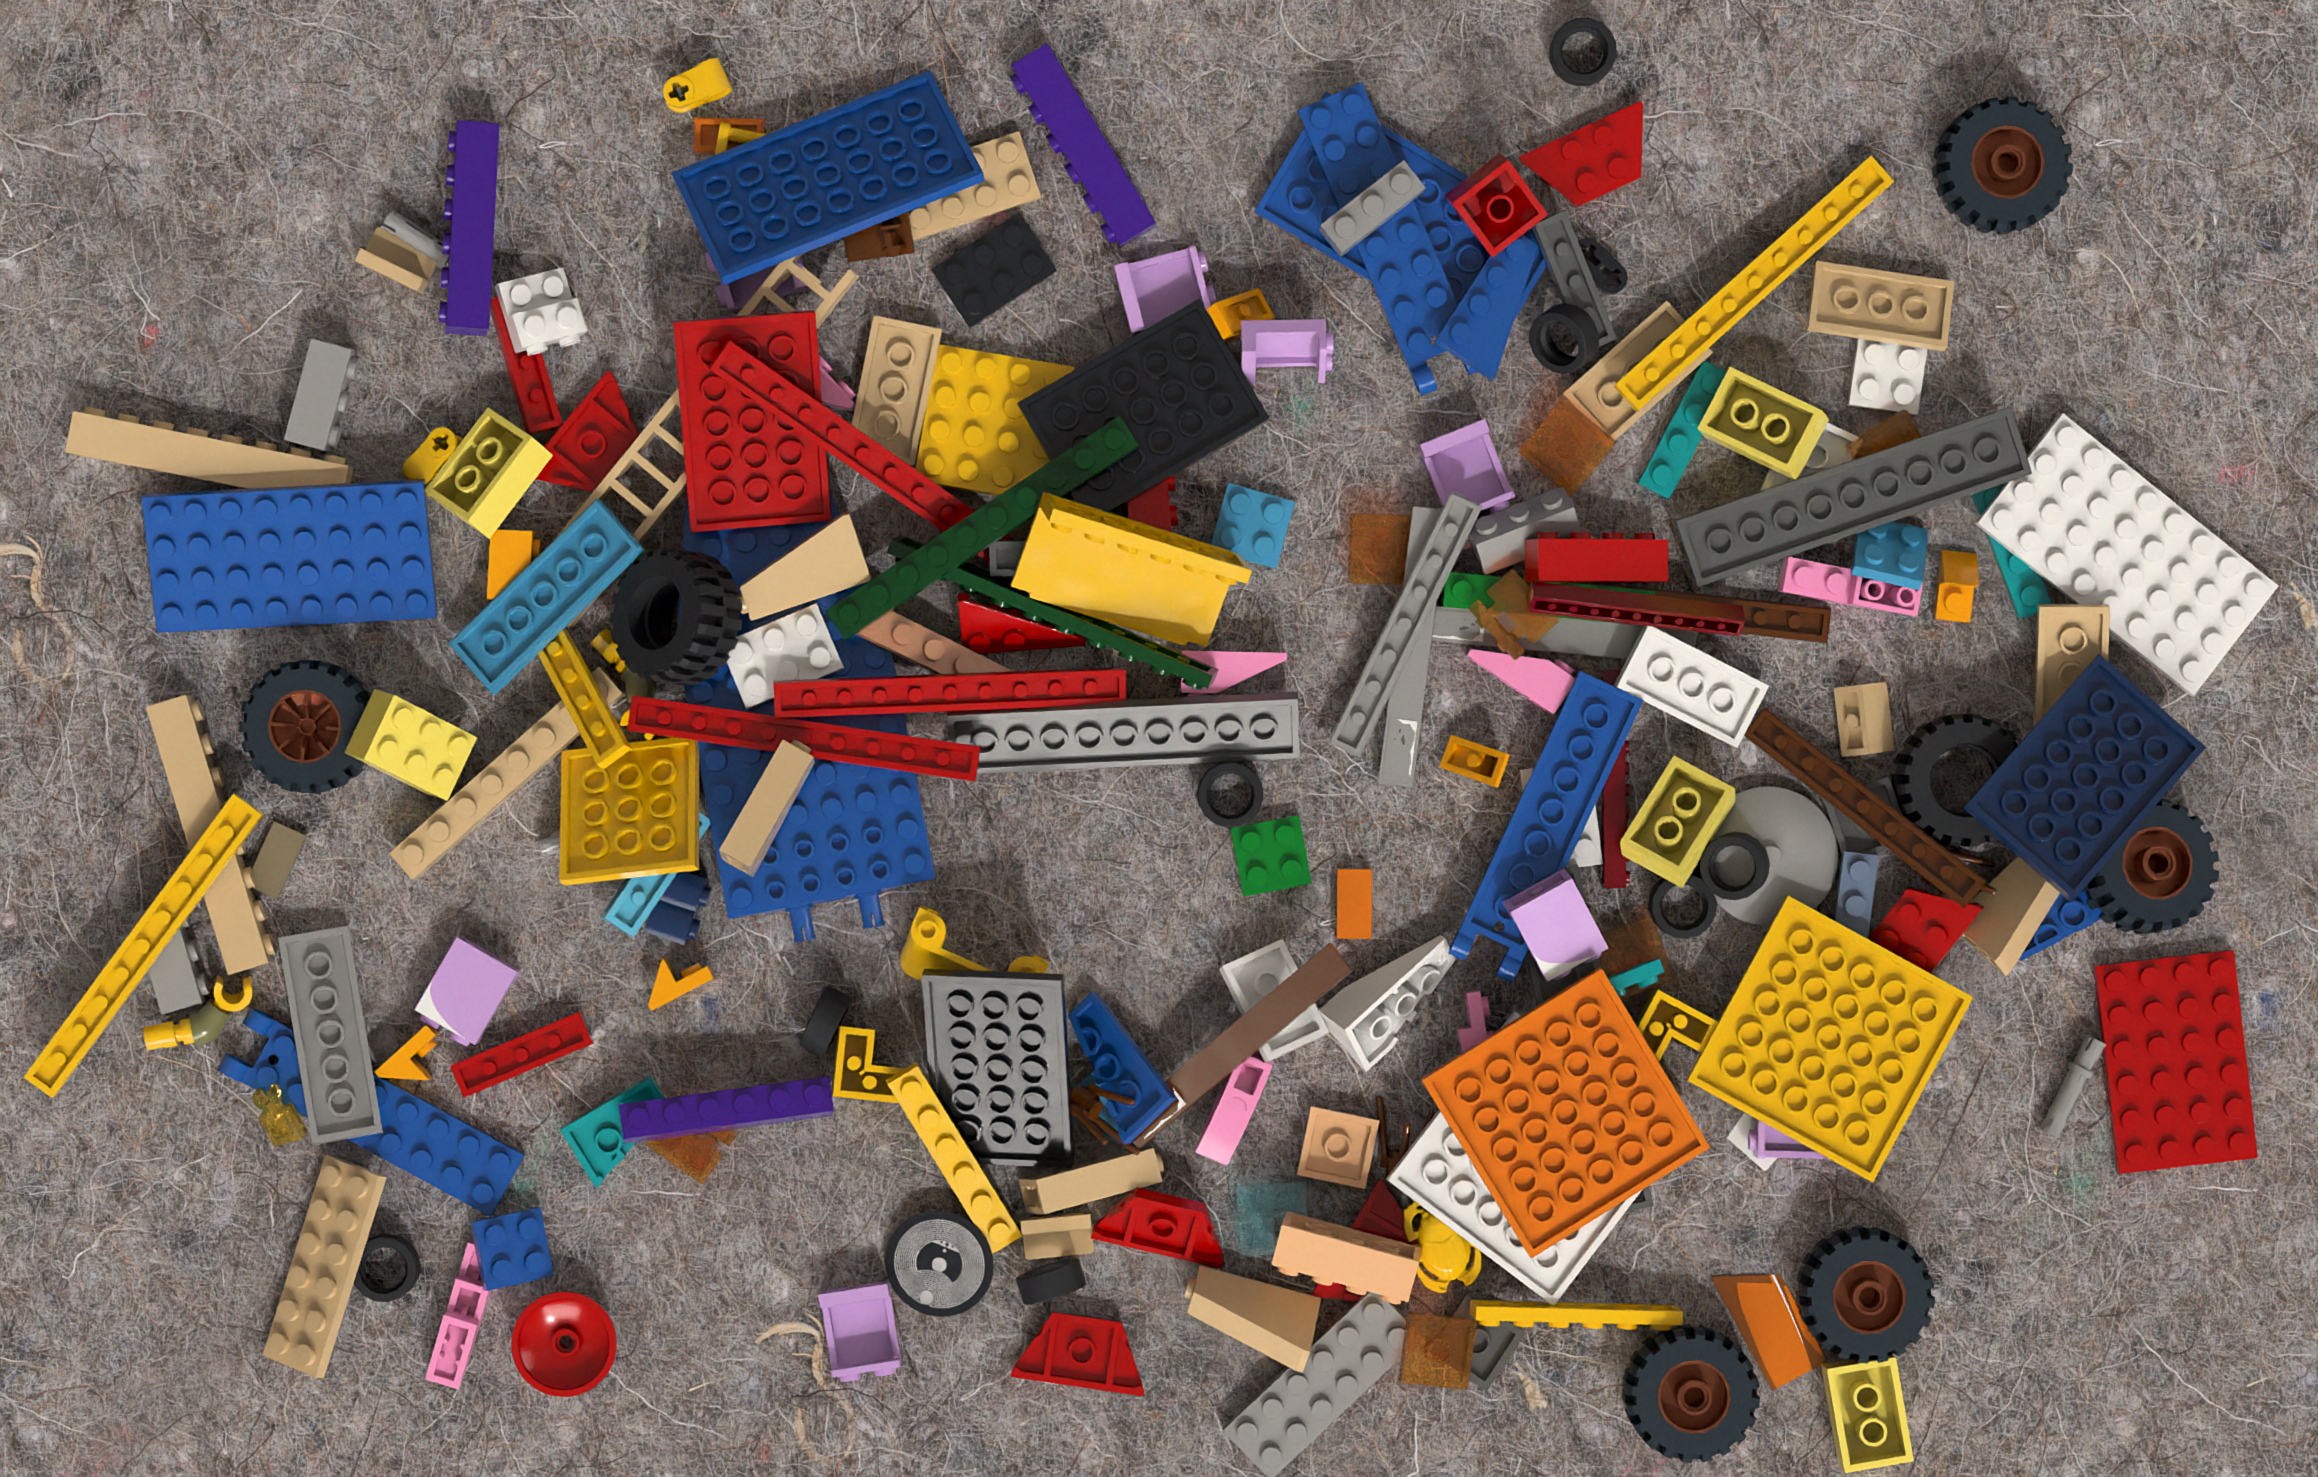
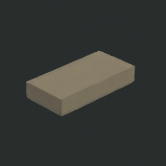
M273 821L252 868L256 886L252 888L279 899L307 835L277 821Z

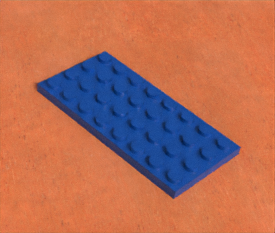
M930 70L671 172L673 181L723 285L985 181L983 171Z
M1325 92L1322 99L1331 96V94ZM1381 125L1397 164L1404 160L1426 187L1424 192L1413 201L1456 301L1459 304L1490 257V254L1463 223L1444 197V195L1469 176ZM1303 129L1254 213L1371 282L1356 246L1340 257L1319 231L1320 225L1337 213L1339 207L1307 133ZM1532 228L1523 234V236L1539 246ZM1538 247L1515 318L1547 266L1540 247Z
M425 479L144 494L141 499L157 633L436 618L438 610Z

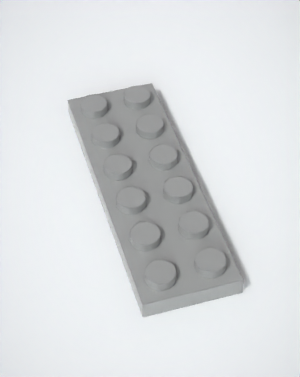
M348 925L278 937L312 1145L383 1133Z
M1368 1291L1366 1295H1362L1312 1342L1311 1351L1303 1373L1286 1367L1222 1427L1223 1432L1267 1477H1275L1423 1338L1422 1334L1392 1303L1380 1299L1381 1295Z

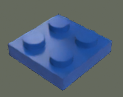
M541 1207L470 1222L483 1291L554 1276Z

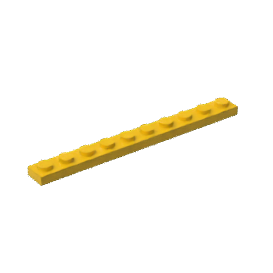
M1872 156L1867 158L1614 385V388L1636 412L1639 411L1888 188L1894 180Z
M236 793L230 797L25 1074V1079L51 1098L57 1095L264 815L262 812Z

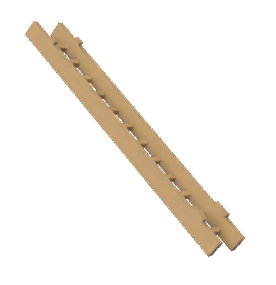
M801 254L779 263L737 316L754 315L767 298L783 312L797 311L774 292L781 282H786L793 273L824 299L815 310L816 327L818 328L860 276L849 269L833 290L829 292L821 285L822 281L805 267L801 269L796 265L803 255ZM678 388L559 535L597 498L603 501L609 492L614 489L647 517L633 534L634 538L642 544L687 489L685 471L674 482L641 454L652 439L658 435L684 457L683 443L663 427L674 412L680 408ZM634 462L669 490L654 509L649 507L619 481ZM598 596L567 627H574Z

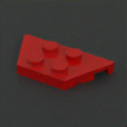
M1642 101L1634 103L1530 151L1518 159L1522 165L1531 169L1543 179L1542 181L1552 189H1556L1567 201L1578 208L1641 178Z
M609 370L544 446L553 456L535 478L536 480L593 493L640 435L615 376Z
M1909 887L1868 940L1932 974L1984 909V906L1981 903L1974 902L1968 903L1963 909L1944 894L1935 895L1924 889Z
M1378 1179L1350 1228L1411 1245L1418 1244L1417 1239L1411 1242L1408 1241L1404 1230L1403 1211L1385 1183ZM1335 1282L1331 1286L1317 1283L1311 1293V1296L1321 1299L1332 1298L1347 1301H1357L1362 1296L1346 1290V1285Z
M1136 1187L1093 1225L1091 1239L1220 1269L1223 1265L1224 1254L1206 1204L1203 1202Z
M1052 1311L1011 1370L1010 1377L1144 1397V1387L1123 1323L1118 1320Z

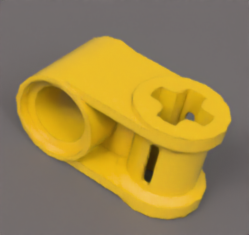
M712 58L667 80L663 88V95L670 110L675 113H686L703 104L725 97L733 91V88L719 58ZM680 88L682 92H686L684 101L679 102L678 98L674 97L675 89Z
M446 427L434 429L415 453L407 458L402 467V474L408 480L425 479V486L427 487L463 438L455 435L453 431ZM437 438H441L443 441L439 442Z

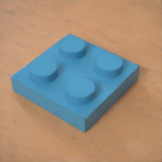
M1228 483L1211 545L1239 553L1245 561L1276 569L1295 501Z
M1892 521L1856 533L1851 575L1920 590L1924 577L1928 529Z

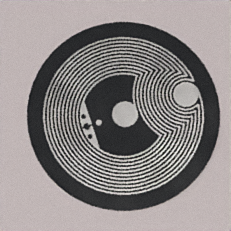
M947 1211L923 1212L902 1223L889 1241L885 1259L889 1282L899 1298L914 1310L937 1317L957 1315L975 1306L987 1292L994 1268L992 1251L983 1233L966 1218Z

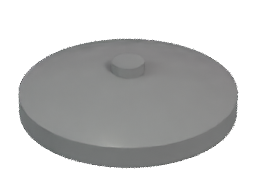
M1764 786L1736 793V802L1712 841L1721 835L1731 832L1747 833L1753 836L1767 850L1770 861L1769 875L1763 886L1747 898L1734 901L1722 899L1715 895L1717 905L1741 921L1763 926L1771 925L1786 896H1790L1815 909L1829 892L1838 867V845L1833 828L1825 814L1811 800L1786 788ZM1732 845L1725 847L1718 853L1715 859L1716 874L1722 882L1729 886L1738 887L1745 885L1754 875V859L1749 851L1741 846ZM1700 859L1699 862H1698L1699 872H1700V861H1701V859Z

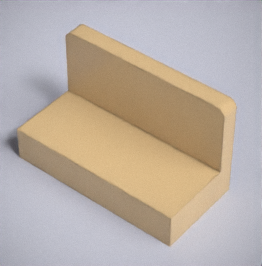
M380 227L375 229L366 250L360 248L355 258V261L360 265L422 295L437 266V262Z
M1879 682L1834 688L1842 757L1894 751L1887 683Z
M1091 1211L1021 1218L1024 1254L1027 1260L1092 1254L1094 1252V1241L1091 1239Z

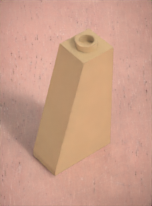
M849 511L841 513L740 584L741 593L737 594V598L742 601V615L749 613L752 621L871 581V574Z
M782 740L719 849L724 862L754 877L815 763L814 757L810 755L811 749L797 740H793L791 744Z
M2019 856L1988 884L1997 889L1996 895L1981 891L1969 902L1981 903L1984 909L1961 936L2005 976L2012 971L2060 894L2059 891Z
M1154 1148L1139 1149V1155H1134L1129 1151L1076 1164L1072 1168H1060L1020 1178L1018 1181L1026 1213L1048 1214L1128 1192L1136 1187L1142 1188L1162 1182L1161 1173L1164 1172L1161 1156L1159 1153H1155Z
M1200 1265L1196 1279L1189 1277L1184 1294V1298L1190 1299L1187 1313L1287 1367L1303 1373L1311 1351L1321 1298Z

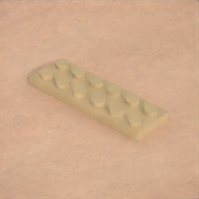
M325 1155L263 1356L315 1378H324L384 1188L386 1176L338 1157Z

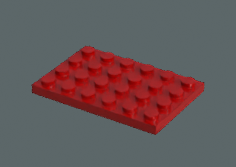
M815 310L673 321L690 531L701 532L831 521L826 450L707 368L726 340L730 339L822 404Z
M2234 950L2093 965L2101 1041L2106 1044V1047L2103 1049L2116 1172L2123 1174L2258 1158Z

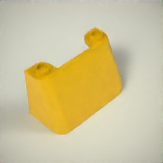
M924 905L919 907L900 956V965L906 974L922 981L924 969L992 971L942 949L947 938L944 921L938 916V911ZM1035 954L1033 957L1021 956L1011 963L1007 972L1045 973L1050 961Z

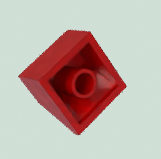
M1500 153L1444 195L1463 223L1492 258L1548 215L1510 161Z

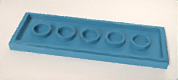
M597 498L448 644L489 692L496 695L645 549L606 504Z

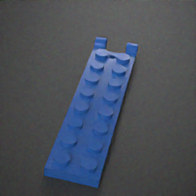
M1362 82L1297 111L1339 210L1398 165ZM1412 201L1355 246L1420 396L1437 390L1436 382L1426 360L1447 352L1438 345H1432L1430 339L1432 336L1439 335L1458 306V303L1414 201ZM1462 361L1468 375L1478 372Z
M1582 671L1578 672L1462 924L1451 943L1448 954L1464 961L1477 933H1480L1508 946L1499 964L1496 976L1508 982H1513L1528 947L1514 920L1505 908L1503 901L1561 869H1566L1644 700ZM1496 922L1503 923L1504 929L1501 932L1494 930Z
M250 1007L242 1024L259 1034L269 1037L254 1067L231 1054L225 1053L217 1070L308 1118L293 1028L256 1008ZM271 1055L278 1056L279 1061L277 1064L270 1063L269 1058ZM373 1072L383 1133L347 1140L491 1217L526 1154L386 1078L378 1077Z

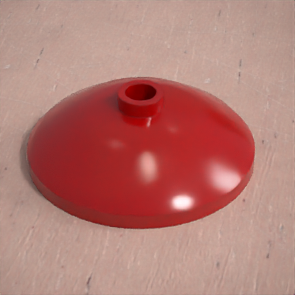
M553 1292L533 1301L517 1319L511 1339L512 1356L519 1373L533 1388L551 1396L572 1397L593 1389L606 1377L616 1357L617 1335L610 1316L595 1300L577 1292ZM562 1336H571L573 1345L571 1347L563 1346L561 1343Z

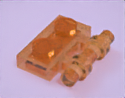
M1511 569L1486 591L1495 602L1487 609L1478 599L1468 609L1477 618L1475 622L1481 629L1485 627L1498 641L1497 647L1502 652L1507 651L1514 660H1517L1525 652L1517 643V640L1523 634L1534 644L1557 624L1559 620L1555 615L1528 612L1526 595L1529 586L1514 569ZM1502 611L1516 625L1509 633L1495 618Z
M731 1130L709 1132L704 1140L696 1135L650 1140L645 1145L703 1185L723 1156L722 1153L712 1146L717 1139L730 1146L737 1135Z

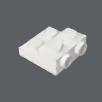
M563 267L498 283L495 286L515 353L527 351L528 356L539 354L548 350L547 345L559 342L560 347L570 346L580 342L579 337L587 332L578 299L572 298Z

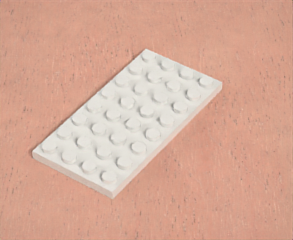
M2061 413L2027 455L2032 474L2005 483L1975 524L2013 555L2026 563L2033 571L2073 603L2108 604L2110 606L2109 631L2187 694L2194 696L2278 588V585L2064 413Z

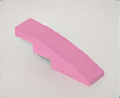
M470 1239L467 1243L460 1271L455 1279L449 1304L441 1322L425 1378L426 1380L458 1390L463 1380L491 1290L483 1291L473 1239Z

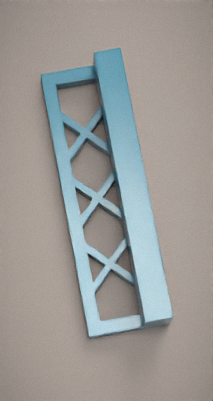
M700 812L699 840L710 825L709 818ZM677 873L626 878L600 918L634 938Z

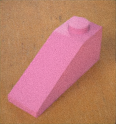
M1474 649L1468 650L1465 655L1550 715L1555 714L1575 681V678L1571 676L1574 670L1559 659L1552 663L1545 659Z
M1182 650V654L1215 667L1219 671L1214 683L1208 689L1204 687L1202 689L1189 687L1182 682L1183 678H1181V693H1188V697L1216 694L1286 661L1287 653Z

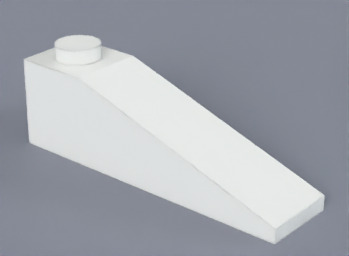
M1440 935L1344 987L1319 1010L1329 1032L1366 1072L1393 1048L1398 1041L1395 1034L1406 1019L1410 1022L1417 1014L1414 1008L1424 994L1428 995L1434 991L1456 960L1454 956L1448 954L1450 947L1443 936Z

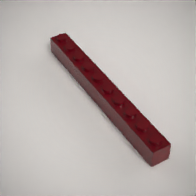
M1535 581L1531 582L1526 595L1528 612L1730 636H1740L1745 624L1744 610L1741 605Z
M1601 670V681L1613 686L1621 670ZM1625 740L1602 789V888H1626V884H1630V871H1626V862H1629L1630 859L1621 854L1620 841L1629 828L1626 827V818H1629L1630 815L1629 805H1626V797H1629V783L1626 784L1625 775H1629V762H1625V753H1629V740Z

